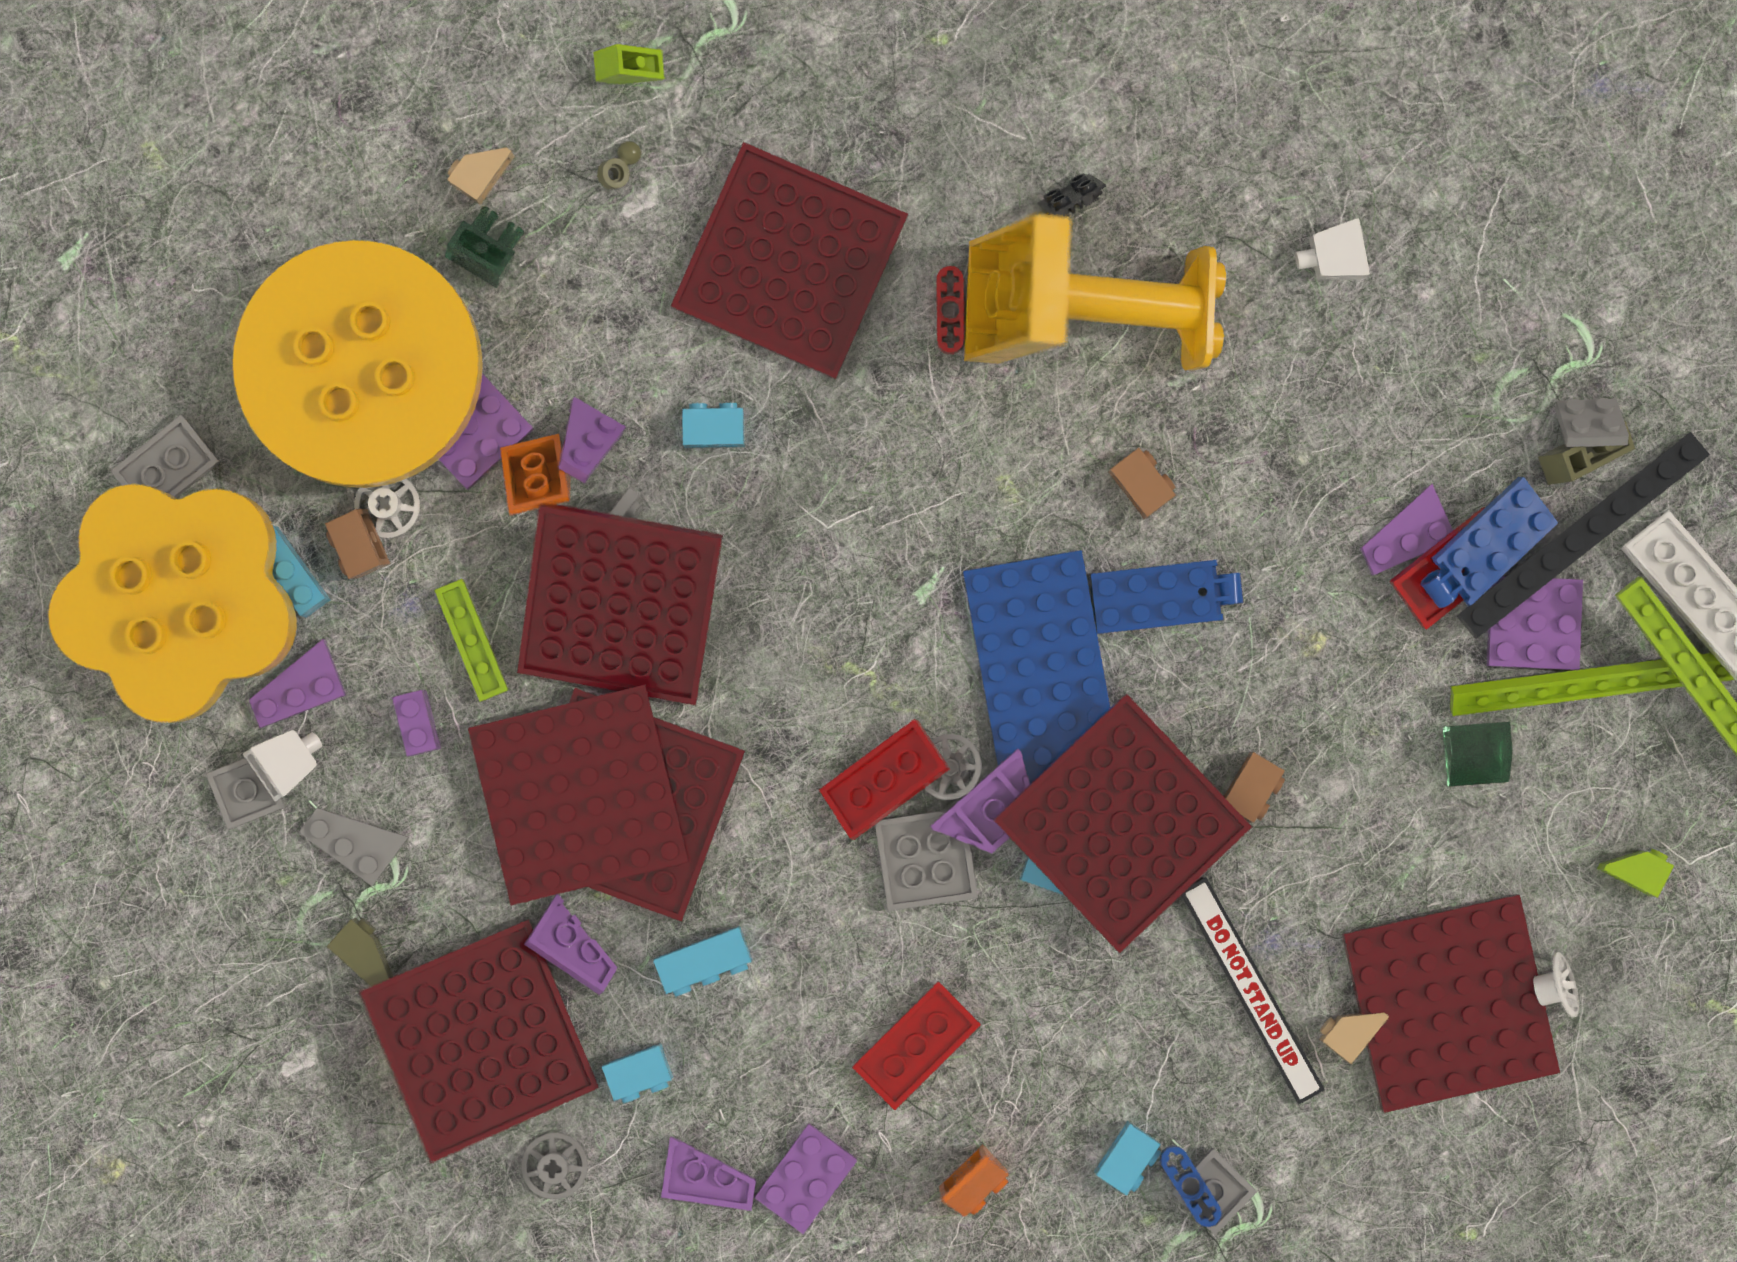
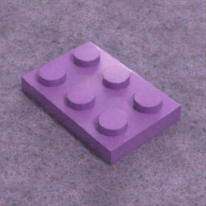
M808 1123L754 1198L804 1234L857 1162V1158Z

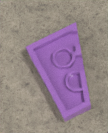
M574 397L569 409L570 414L566 425V435L562 445L558 468L585 483L622 436L625 426Z
M1433 484L1429 485L1417 498L1409 503L1395 518L1360 548L1372 576L1427 552L1453 531Z
M325 639L318 642L249 699L259 728H264L346 696Z
M556 894L524 945L600 995L604 992L617 970V966L596 940L591 939L580 926L582 923L575 915L572 916L562 904L564 902L563 899Z
M670 1136L661 1198L752 1211L756 1185L755 1178Z

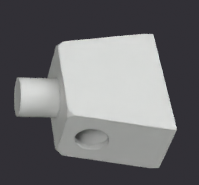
M1359 218L1313 234L1309 239L1311 249L1295 252L1298 270L1314 267L1317 280H1362L1370 275Z
M291 730L253 746L244 752L243 755L273 800L277 801L287 795L317 766L311 754L320 749L322 743L313 732L300 739L296 731Z

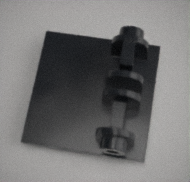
M1079 174L1069 181L1070 185L1061 190L1057 188L1046 193L1043 196L1044 200L1038 202V205L1047 211L1045 213L1047 216L1067 218L1070 216L1067 209H1069L1072 215L1076 213L1073 205L1076 204L1082 210L1083 205L1081 201L1086 207L1099 200L1098 196L1103 194L1101 189L1106 187V184L1091 174Z

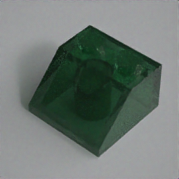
M1510 722L1443 727L1448 787L1509 782L1513 754Z

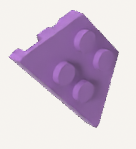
M1017 748L976 784L968 794L959 799L934 821L930 827L937 832L971 844L989 853H993L1010 837L993 819L1030 785L1022 752Z

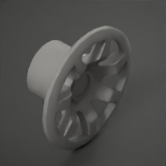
M943 734L932 739L931 741L934 745L942 741V757L950 770L939 777L941 779L939 792L933 790L929 785L924 789L932 796L944 800H955L965 796L975 787L981 775L982 764L977 748L971 741L956 734ZM948 740H958L964 743V745L956 753H952ZM968 749L974 755L975 765L969 764L964 758ZM975 770L973 779L966 786L965 782L968 780L971 771ZM949 784L958 785L962 789L954 794H945Z
M547 1133L537 1137L526 1148L521 1162L522 1175L528 1187L537 1195L547 1199H561L572 1195L583 1184L588 1170L587 1157L582 1146L574 1138L562 1133ZM554 1138L566 1140L572 1145L563 1153L557 1152ZM549 1139V1152L545 1155L533 1149L538 1143ZM575 1148L581 1156L582 1166L569 1164L567 1158ZM531 1154L539 1163L536 1169L528 1172L527 1161ZM568 1172H581L578 1182L571 1187L566 1175ZM539 1176L545 1182L544 1189L540 1190L536 1187L530 1177ZM561 1183L567 1190L558 1194L548 1193L551 1185Z

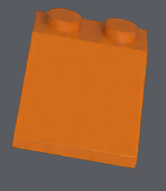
M559 434L500 448L510 515L538 509L540 504H559L570 501V475L558 468L563 445Z
M982 1144L939 1186L941 1199L964 1217L970 1212L972 1215H975L986 1204L984 1198L992 1191L997 1194L1008 1183L1006 1179L1009 1175L1008 1170Z

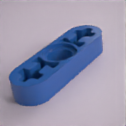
M1177 1145L1167 1146L1160 1154V1163L1195 1220L1205 1227L1216 1225L1222 1213L1216 1199L1187 1153ZM1171 1152L1175 1155H1182L1179 1163L1184 1170L1188 1166L1191 1168V1171L1182 1173L1177 1180L1173 1177L1179 1174L1173 1164L1169 1166L1166 1164L1170 1160L1168 1154ZM1193 1177L1198 1180L1199 1189L1196 1193L1186 1194L1183 1192L1182 1183L1186 1178ZM1204 1192L1208 1195L1202 1198L1204 1203L1209 1208L1212 1206L1215 1208L1211 1212L1213 1217L1209 1220L1205 1216L1199 1217L1202 1209L1197 1201L1193 1206L1190 1204V1201L1199 1199Z

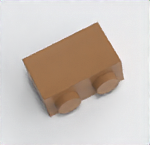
M1137 448L1112 467L1108 473L1141 516L1146 519L1176 496L1172 491L1176 487L1166 474L1161 476L1154 466L1157 465V462L1148 450L1142 452L1140 448Z
M355 509L325 523L328 530L326 532L327 539L330 545L336 549L340 558L338 559L339 568L348 579L361 578L390 564L367 509Z
M1250 752L1224 797L1245 820L1254 823L1256 819L1261 821L1269 809L1270 805L1266 802L1271 793L1277 794L1284 784L1285 779L1282 778V775L1285 771L1258 754Z

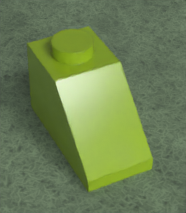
M615 44L593 52L596 82L628 84L665 79L663 54L660 49Z
M1651 848L1650 852L1637 851L1599 863L1597 869L1650 897L1658 898L1674 865L1666 861L1667 855Z

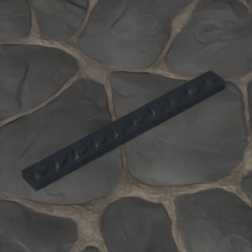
M1691 432L1492 587L1475 603L1459 613L1457 617L1472 636L1477 639L1710 454Z

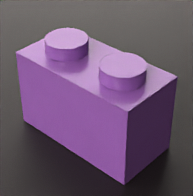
M418 690L392 697L406 755L416 756L441 749L427 690Z

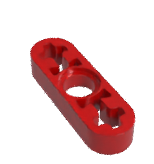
M946 266L938 272L936 279L937 345L943 353L951 355L959 352L964 344V277L957 267ZM947 273H953V278H958L959 282L953 284V294L959 293V298L955 296L941 298V293L947 294V283L941 281V279L946 278ZM947 302H953L958 306L959 313L954 318H946L942 314V306ZM959 322V328L953 327V336L959 338V342H955L953 348H948V344L942 342V338L947 337L948 326L941 328V323L952 325Z

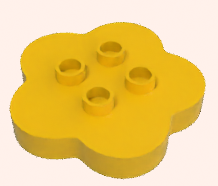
M135 484L118 486L104 492L90 505L81 522L79 531L80 562L61 580L51 598L48 616L50 631L55 643L75 663L86 668L108 673L121 700L139 716L156 722H182L200 716L217 702L231 680L256 677L270 671L282 662L293 645L297 629L296 613L289 595L276 581L272 573L277 542L270 518L263 508L252 499L222 489L202 490L182 499H177L171 494L156 488Z

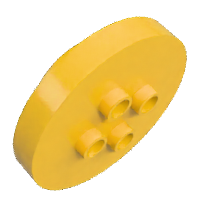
M350 240L321 245L295 256L280 266L263 282L248 303L240 320L233 350V375L237 397L250 427L260 441L280 460L297 471L316 480L344 487L368 488L396 483L418 474L438 461L450 450L468 425L478 401L482 382L483 361L478 331L467 306L456 290L437 270L414 254L398 247L372 241Z

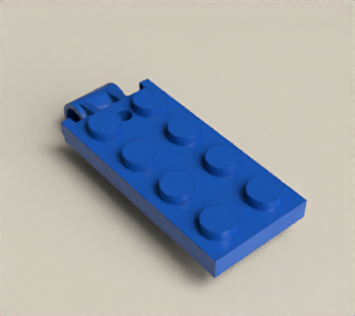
M1517 477L1432 557V560L1440 569L1432 571L1421 581V586L1438 608L1451 604L1457 598L1458 593L1467 606H1471L1551 531L1558 522L1525 477Z
M1217 560L1091 574L1097 634L1224 620L1220 606L1244 603L1240 573L1217 575ZM1200 588L1207 590L1205 596L1199 595L1198 591Z

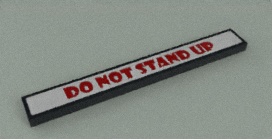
M1207 877L1196 881L1181 896L1295 1101L1299 1105L1323 1092L1325 1089Z

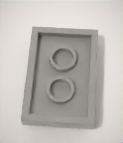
M181 414L114 467L111 473L121 485H144L165 491L177 498L220 464L221 461L185 416Z

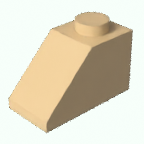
M507 147L464 155L461 161L457 159L451 165L447 173L449 175L447 180L451 186L481 206L515 156Z
M1383 1012L1363 1015L1360 1013L1340 1015L1335 1020L1330 1017L1320 1029L1323 1035L1319 1040L1346 1062L1352 1064L1389 1016Z

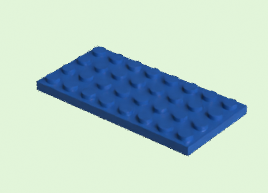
M1082 550L963 571L997 765L1018 748L1022 752L1030 784L1110 709Z

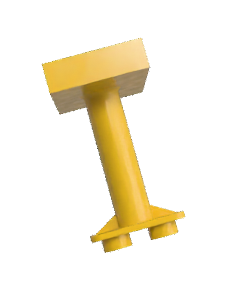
M1035 214L969 241L964 361L999 364L1063 345L1066 342V319L1176 329L1182 340L1181 365L1184 370L1194 371L1206 368L1210 365L1212 358H1217L1222 351L1224 332L1222 325L1219 322H1214L1215 298L1221 297L1225 288L1226 269L1223 263L1217 262V253L1214 247L1203 246L1188 252L1185 260L1184 276L1179 284L1068 273L1071 218Z

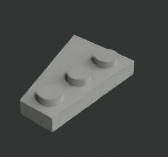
M317 808L299 832L371 886L375 885L409 839L408 836L321 808Z

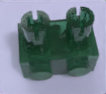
M482 206L471 225L464 220L447 244L445 257L497 288L512 266L515 255L513 248L521 236H523L524 231L519 226L514 231L515 224L508 222L498 240L493 239L487 233L499 217L493 210L488 215L490 208Z

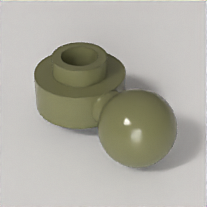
M633 141L623 142L617 151L618 158L605 160L599 165L597 177L603 187L614 190L627 184L630 175L627 165L637 163L641 157V149L637 143ZM609 170L613 173V179L609 178Z

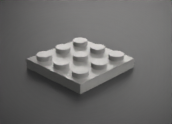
M947 810L883 819L875 824L888 911L978 898L970 844L937 832L930 827Z

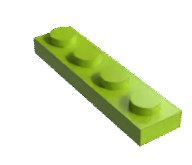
M464 579L435 589L434 591L479 701L483 702L509 691Z

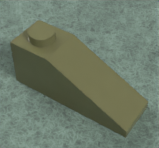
M1626 421L1624 422L1629 434L1627 445L1566 447V444H1563L1539 456L1538 458L1548 485L1572 482L1634 450L1635 446Z
M353 918L326 947L370 986L392 978L393 974L379 938L373 933L376 929L364 918H361L360 921L357 918Z

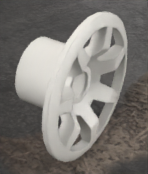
M402 480L401 482L405 485L395 492L390 490L389 484L373 492L367 488L358 489L354 500V509H360L361 497L365 493L369 497L368 508L366 509L369 514L377 517L375 529L379 537H397L407 532L415 524L420 511V500L416 488L409 480ZM408 489L413 495L414 506L401 503L400 498ZM399 511H413L410 521L403 527L397 514ZM391 519L398 528L394 532H380L385 520Z
M1560 952L1554 953L1552 959L1553 972L1534 977L1535 993L1542 1006L1562 1002L1568 1015L1572 1018L1577 1017L1579 1012V996L1576 982L1567 960ZM1569 976L1570 981H1566L1565 978Z

